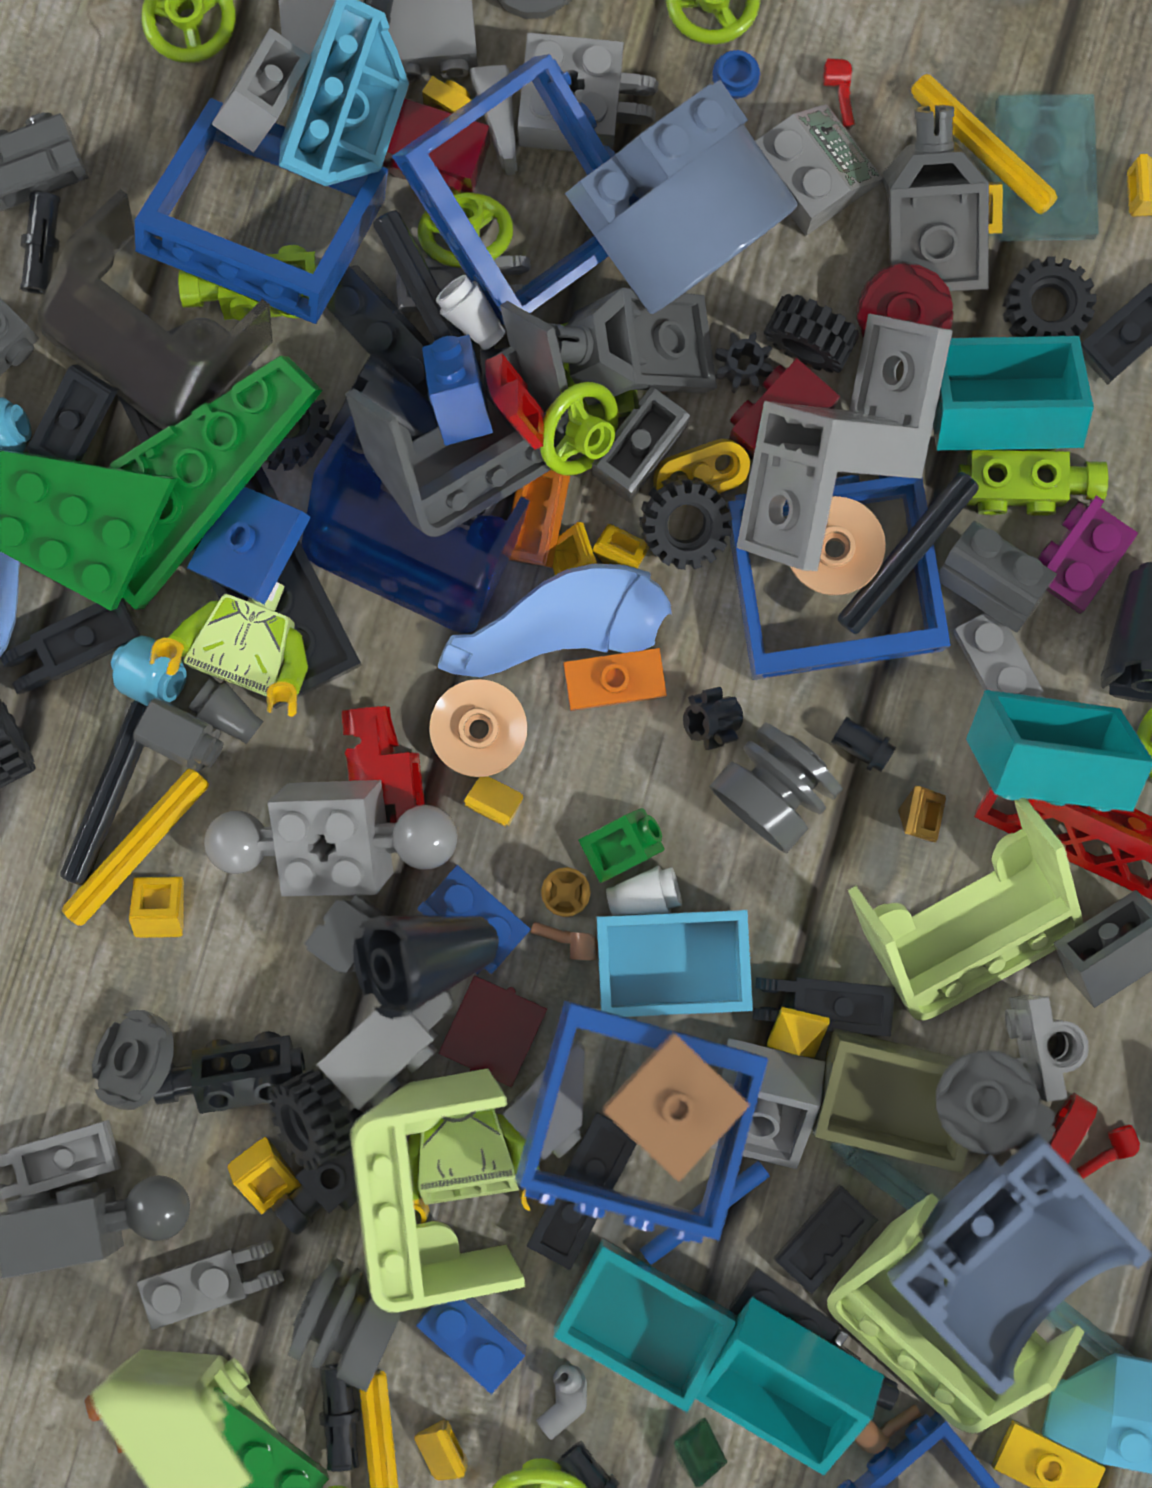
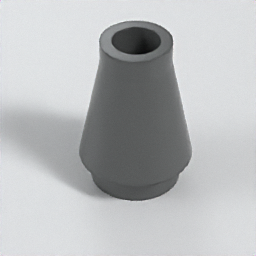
M213 677L209 678L188 706L190 710L197 714L196 717L218 728L220 731L238 738L245 744L249 742L264 722L253 713L226 681L220 683Z

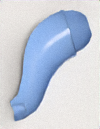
M596 563L566 569L540 583L501 617L475 633L452 635L442 651L438 668L451 674L483 677L502 672L540 654L561 649L587 648L606 653L608 650L623 653L642 651L655 645V637L661 622L668 614L672 615L671 605L660 585L651 579L650 572L626 565Z

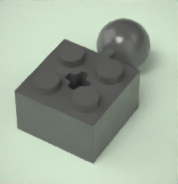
M160 1175L141 1180L132 1188L127 1199L116 1200L114 1187L99 1190L98 1181L70 1186L68 1190L58 1192L57 1198L50 1199L49 1190L19 1196V1199L6 1202L7 1210L0 1213L1 1277L5 1279L104 1260L124 1246L122 1230L132 1229L137 1235L150 1241H163L172 1238L183 1229L190 1215L189 1196L179 1182L170 1177Z

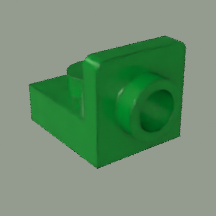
M644 808L626 814L578 839L600 883L664 851V846L661 842V829L652 816L647 815Z

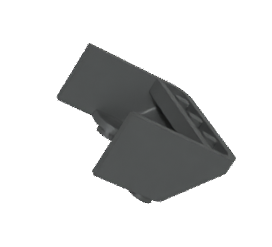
M506 301L500 305L510 347L499 354L503 353L527 383L528 392L542 408L545 416L554 400L568 389L555 328L513 303ZM486 372L484 373V386L493 433L447 446L444 444L439 426L412 441L408 429L399 423L396 416L354 388L345 393L365 458L410 522L428 536L438 537L446 534L551 470L544 462L540 448L534 450L495 404L487 385ZM568 409L563 413L557 424L554 435L555 448L566 435V426L569 422Z

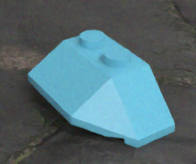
M359 0L334 1L310 55L311 59L304 71L282 135L279 166L323 186L379 172L382 168L409 86L398 50L388 31L390 27L385 13Z
M1113 1353L1083 1368L1068 1379L1060 1380L1055 1390L1050 1392L1042 1428L1043 1436L1101 1464L1152 1474V1360Z

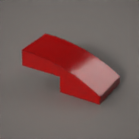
M503 353L485 360L487 385L495 404L534 450L543 447L544 411L528 392L527 383Z

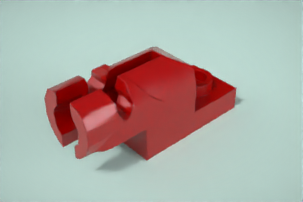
M376 706L341 711L343 735L356 736L361 739V743L357 744L355 748H347L344 751L349 781L381 780L384 805H395L396 814H391L390 823H397L398 819L407 810L425 805L419 753L405 752L395 754L394 747H398L399 743L392 723L390 707Z

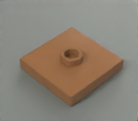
M672 1032L601 1109L671 1176L680 1182L750 1104Z

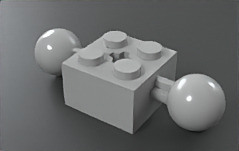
M381 780L287 783L268 801L271 827H264L250 813L229 811L219 815L211 822L204 838V847L209 860L214 866L224 872L231 874L245 873L258 866L265 856H276L281 896L377 894L393 874L391 853H397L406 864L417 869L426 870L439 867L453 855L458 835L452 818L442 809L431 805L413 807L407 810L398 819L397 823H387Z

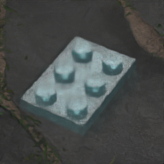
M1094 94L999 95L995 102L996 136L1055 190L1058 197L1049 210L1043 214H1038L998 177V182L1003 183L1002 233H999V240H1095L1099 234Z

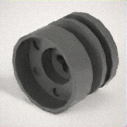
M765 722L756 732V735L769 749V752L757 744L748 741L743 749L754 763L755 768L749 771L745 767L731 761L709 788L751 829L786 854L809 829L796 811L799 805L819 815L826 809L823 801L812 790L815 789L833 800L843 789L828 771L822 759L796 737L783 733L773 725Z
M333 1257L328 1267L314 1279L293 1324L292 1344L288 1356L300 1361L310 1340L320 1345L311 1367L319 1369L333 1350L341 1354L336 1378L366 1392L403 1311H385L374 1302L371 1293L367 1298L358 1294L363 1270L357 1267L346 1288L336 1284L345 1262Z

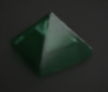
M706 1417L699 1419L674 1441L676 1458L696 1488L703 1486L728 1463Z

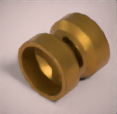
M569 867L558 868L549 873L543 881L541 888L542 900L546 908L553 914L561 917H571L582 912L588 904L591 894L590 885L586 877L578 870Z

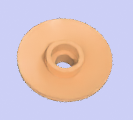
M834 496L831 501L818 571L800 570L792 566L790 568L801 583L818 593L837 596L855 592L867 585L875 577L882 565L885 555V536L882 526L877 517L865 505L850 498ZM831 541L840 542L844 547V553L839 557L829 556L825 551L827 543Z
M473 679L451 687L437 701L430 718V738L435 752L449 768L466 776L486 777L505 770L518 758L527 738V719L520 701L509 689L493 681ZM483 721L488 725L489 731L484 738L477 739L470 734V727L474 722Z

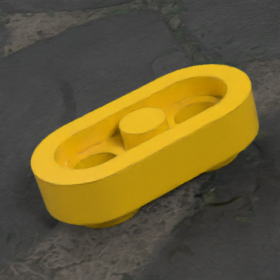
M725 438L717 439L662 460L654 473V486L658 491L663 487L662 481L670 479V476L676 471H683L688 479L700 478L707 485L710 484L718 493H722L744 482L750 470V460L745 449L735 441ZM721 455H729V466L724 470H716V459Z

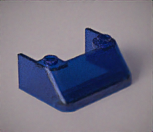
M349 416L314 470L307 515L311 518L303 531L301 543L307 557L316 566L453 631L460 633L473 632L481 621L516 546L530 500L520 497L507 522L497 516H479L473 520L469 530L457 526L442 536H428L410 522L393 496L383 491L384 484L365 458V455L353 451L357 429L353 417Z

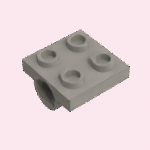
M1031 994L1009 997L1011 1009L1005 1010V1022L1009 1037L1011 1039L1017 1038L1020 1058L1016 1059L1032 1075L1041 1100L1049 1102L1067 1099L1063 1073L1073 1071L1084 1063L1089 1050L1085 1033L1074 1023L1053 1019L1049 997ZM1055 1033L1058 1045L1055 1052L1049 1055L1047 1041Z

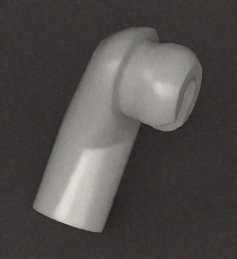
M562 1365L555 1371L553 1383H555L556 1403L536 1419L541 1430L551 1440L581 1416L587 1407V1379L584 1372L574 1365Z

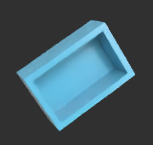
M747 910L596 917L601 1011L623 1017L753 1011Z

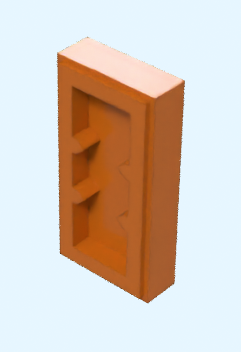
M550 470L515 491L502 555L503 559L552 568L570 476L561 475Z
M660 648L563 662L570 711L667 697Z

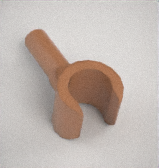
M538 922L533 923L531 928L532 934L559 943H570V959H597L598 943L594 935L562 931Z
M913 1405L888 1422L886 1421L880 1428L871 1420L854 1442L863 1451L871 1454L879 1453L888 1444L889 1437L921 1416V1413L916 1405Z

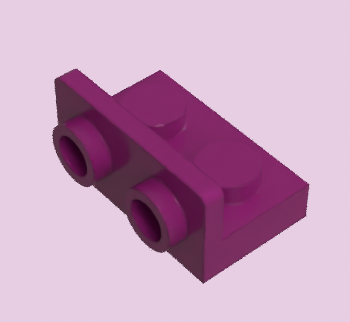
M1097 495L1086 505L1080 501L1075 504L1061 524L1068 529L1058 544L1051 540L1037 558L1044 566L1057 573L1047 592L1079 614L1086 610L1138 535V532L1101 507L1104 500Z

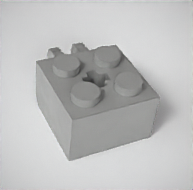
M527 33L524 63L532 57L550 54L556 60L562 72L568 71L571 78L569 87L571 91L575 92V98L578 103H584L592 112L597 123V127L594 130L603 145L609 146L614 151L616 122L646 125L655 121L656 110L652 106L619 102V94L653 95L658 92L659 83L655 77L622 73L624 42ZM532 81L522 87L518 119L519 146L573 152Z
M451 991L444 992L405 1017L388 1019L379 1015L375 1010L317 1065L358 1110L367 1102L376 1107L401 1085L395 1078L398 1073L405 1067L411 1073H414L437 1051L432 1042L439 1034L433 1027L445 1017V1013L450 1012L449 1009L453 1008L452 1003L454 1001L450 994Z

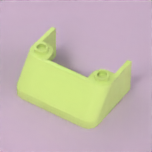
M1026 798L1014 800L1022 829L1004 836L997 843L992 854V864L995 871L916 915L911 916L907 908L900 903L882 904L872 909L857 886L848 890L867 940L892 985L895 987L902 1003L914 1019L928 1020L934 1018L1056 950L1054 946L1055 941L1083 924L1065 847Z
M489 1069L407 1083L363 1115L352 1129L351 1144L368 1285L374 1302L385 1311L401 1312L525 1287L524 1276L507 1244L460 1253L458 1239L452 1228L447 1224L437 1221L421 1224L415 1223L406 1135L431 1129L438 1123L441 1117L506 1106L505 1095Z
M931 1193L892 1221L836 1284L827 1299V1306L832 1316L951 1425L964 1432L979 1433L1054 1391L1085 1331L1076 1325L1053 1340L1046 1342L1035 1330L1023 1347L1014 1368L1015 1383L1003 1394H997L892 1285L887 1273L925 1238L921 1228L939 1201Z
M141 1349L124 1361L92 1392V1400L97 1412L148 1488H242L251 1482L252 1477L222 1435L225 1429L222 1418L227 1415V1410L218 1394L213 1390L215 1386L278 1433L248 1389L247 1385L250 1383V1379L243 1366L235 1358L228 1361L221 1355Z

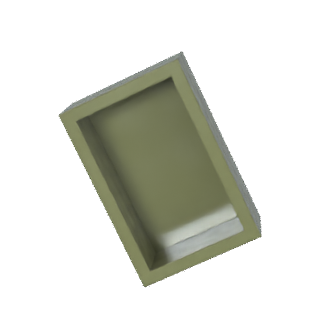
M833 1027L824 1061L825 1069L820 1108L812 1127L814 1137L962 1173L968 1149L957 1144L944 1130L936 1110V1090L945 1069L958 1058Z

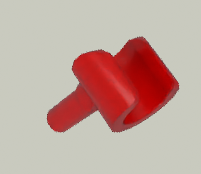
M828 58L824 65L823 86L838 87V100L844 128L852 127L855 125L850 99L852 65L845 59Z
M1132 1125L1120 1126L1107 1133L1112 1148L1103 1150V1152L1077 1168L1083 1179L1109 1162H1113L1116 1159L1130 1158L1138 1153L1140 1142Z

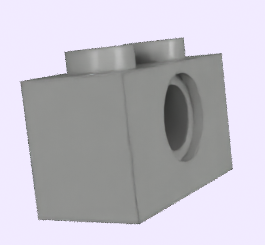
M270 28L245 64L212 125L254 152L281 114L311 56Z

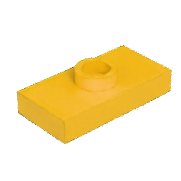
M1014 1420L1011 1421L991 1464L994 1470L1031 1488H1097L1106 1470L1102 1464Z

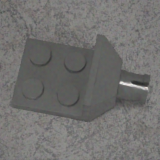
M935 105V127L934 112L930 111V106L918 107L915 109V145H907L882 173V183L888 193L889 266L896 263H917L937 273L949 287L950 291L988 289L989 182L978 166L954 142V107Z
M620 288L575 311L566 326L549 323V325L555 328L562 363L569 364L570 377L575 385L582 382L599 383L605 386L614 397L629 390H649L650 387L658 391L704 394L717 389L704 295L684 293L655 314H650L633 289ZM584 397L588 405L600 404L599 400L594 397Z

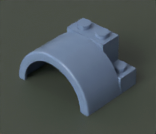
M721 80L713 85L710 83L649 127L615 156L584 177L565 193L650 314H655L712 274L781 222L798 206L792 193L745 127L744 123L748 119ZM634 193L637 198L641 199L630 206L629 199Z
M1037 1133L1003 1165L990 1154L936 1204L921 1228L925 1238L887 1273L892 1285L997 1394L1001 1395L1015 1383L1014 1368L1023 1347L1033 1332L1054 1308L1081 1285L1106 1270L1121 1265H1132L1139 1269L1150 1259L1151 1252L1080 1179L1076 1172L1042 1136Z

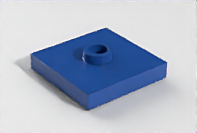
M244 487L203 536L187 568L204 578L265 605L311 517L297 508Z

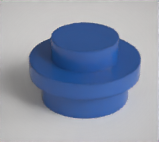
M741 50L728 51L722 54L714 64L712 72L713 83L715 84L721 80L733 99L744 98L750 95L759 83V65L755 58L747 52Z

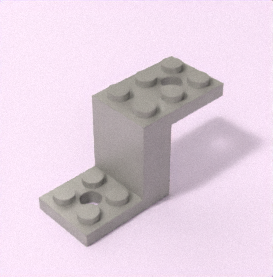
M868 314L849 410L764 401L736 548L800 570L818 571L837 471L922 479L953 330L882 315ZM902 360L904 364V373L901 380L898 381L896 378V369L899 362ZM786 500L789 503L787 519L783 517V506Z

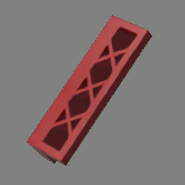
M990 786L978 805L974 817L1009 834L1021 830L1022 827L1018 813L1007 815L992 808L999 795H995ZM1027 799L1043 820L1054 818L1064 823L1068 833L1058 834L1056 837L1064 845L1069 862L1131 891L1137 890L1142 896L1152 900V877L1148 881L1133 874L1127 865L1129 862L1139 860L1152 864V816L1135 808L1133 812L1114 809L1104 812L1090 806L1074 804L1056 806L1043 800ZM1099 839L1110 845L1112 853L1095 856L1085 851L1082 842Z

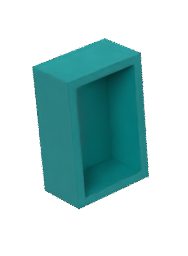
M1080 337L951 338L933 422L936 450L1084 448L1094 404Z
M985 690L966 738L994 794L1009 800L1027 798L1043 800L1056 806L1074 804L1090 806L1104 812L1111 811L1112 809L1133 812L1152 769V757L1122 710L1115 707Z
M602 1238L554 1325L553 1337L688 1413L736 1324V1319L730 1310Z
M752 1297L737 1316L736 1324L695 1399L815 1471L825 1475L872 1420L884 1375Z

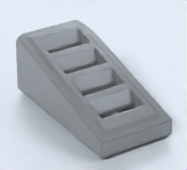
M506 65L471 68V81L475 97L510 74L509 68ZM511 95L483 115L485 124L489 125L492 143L506 175H515V171H517Z

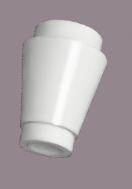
M462 275L449 283L437 296L436 302L441 307L440 314L463 333L470 335V338L478 343L483 350L489 349L504 336L506 330L501 326L478 282H471L466 275Z
M656 866L616 884L614 887L606 889L612 916L671 913V908L682 905L678 881L672 867L662 870L660 866Z

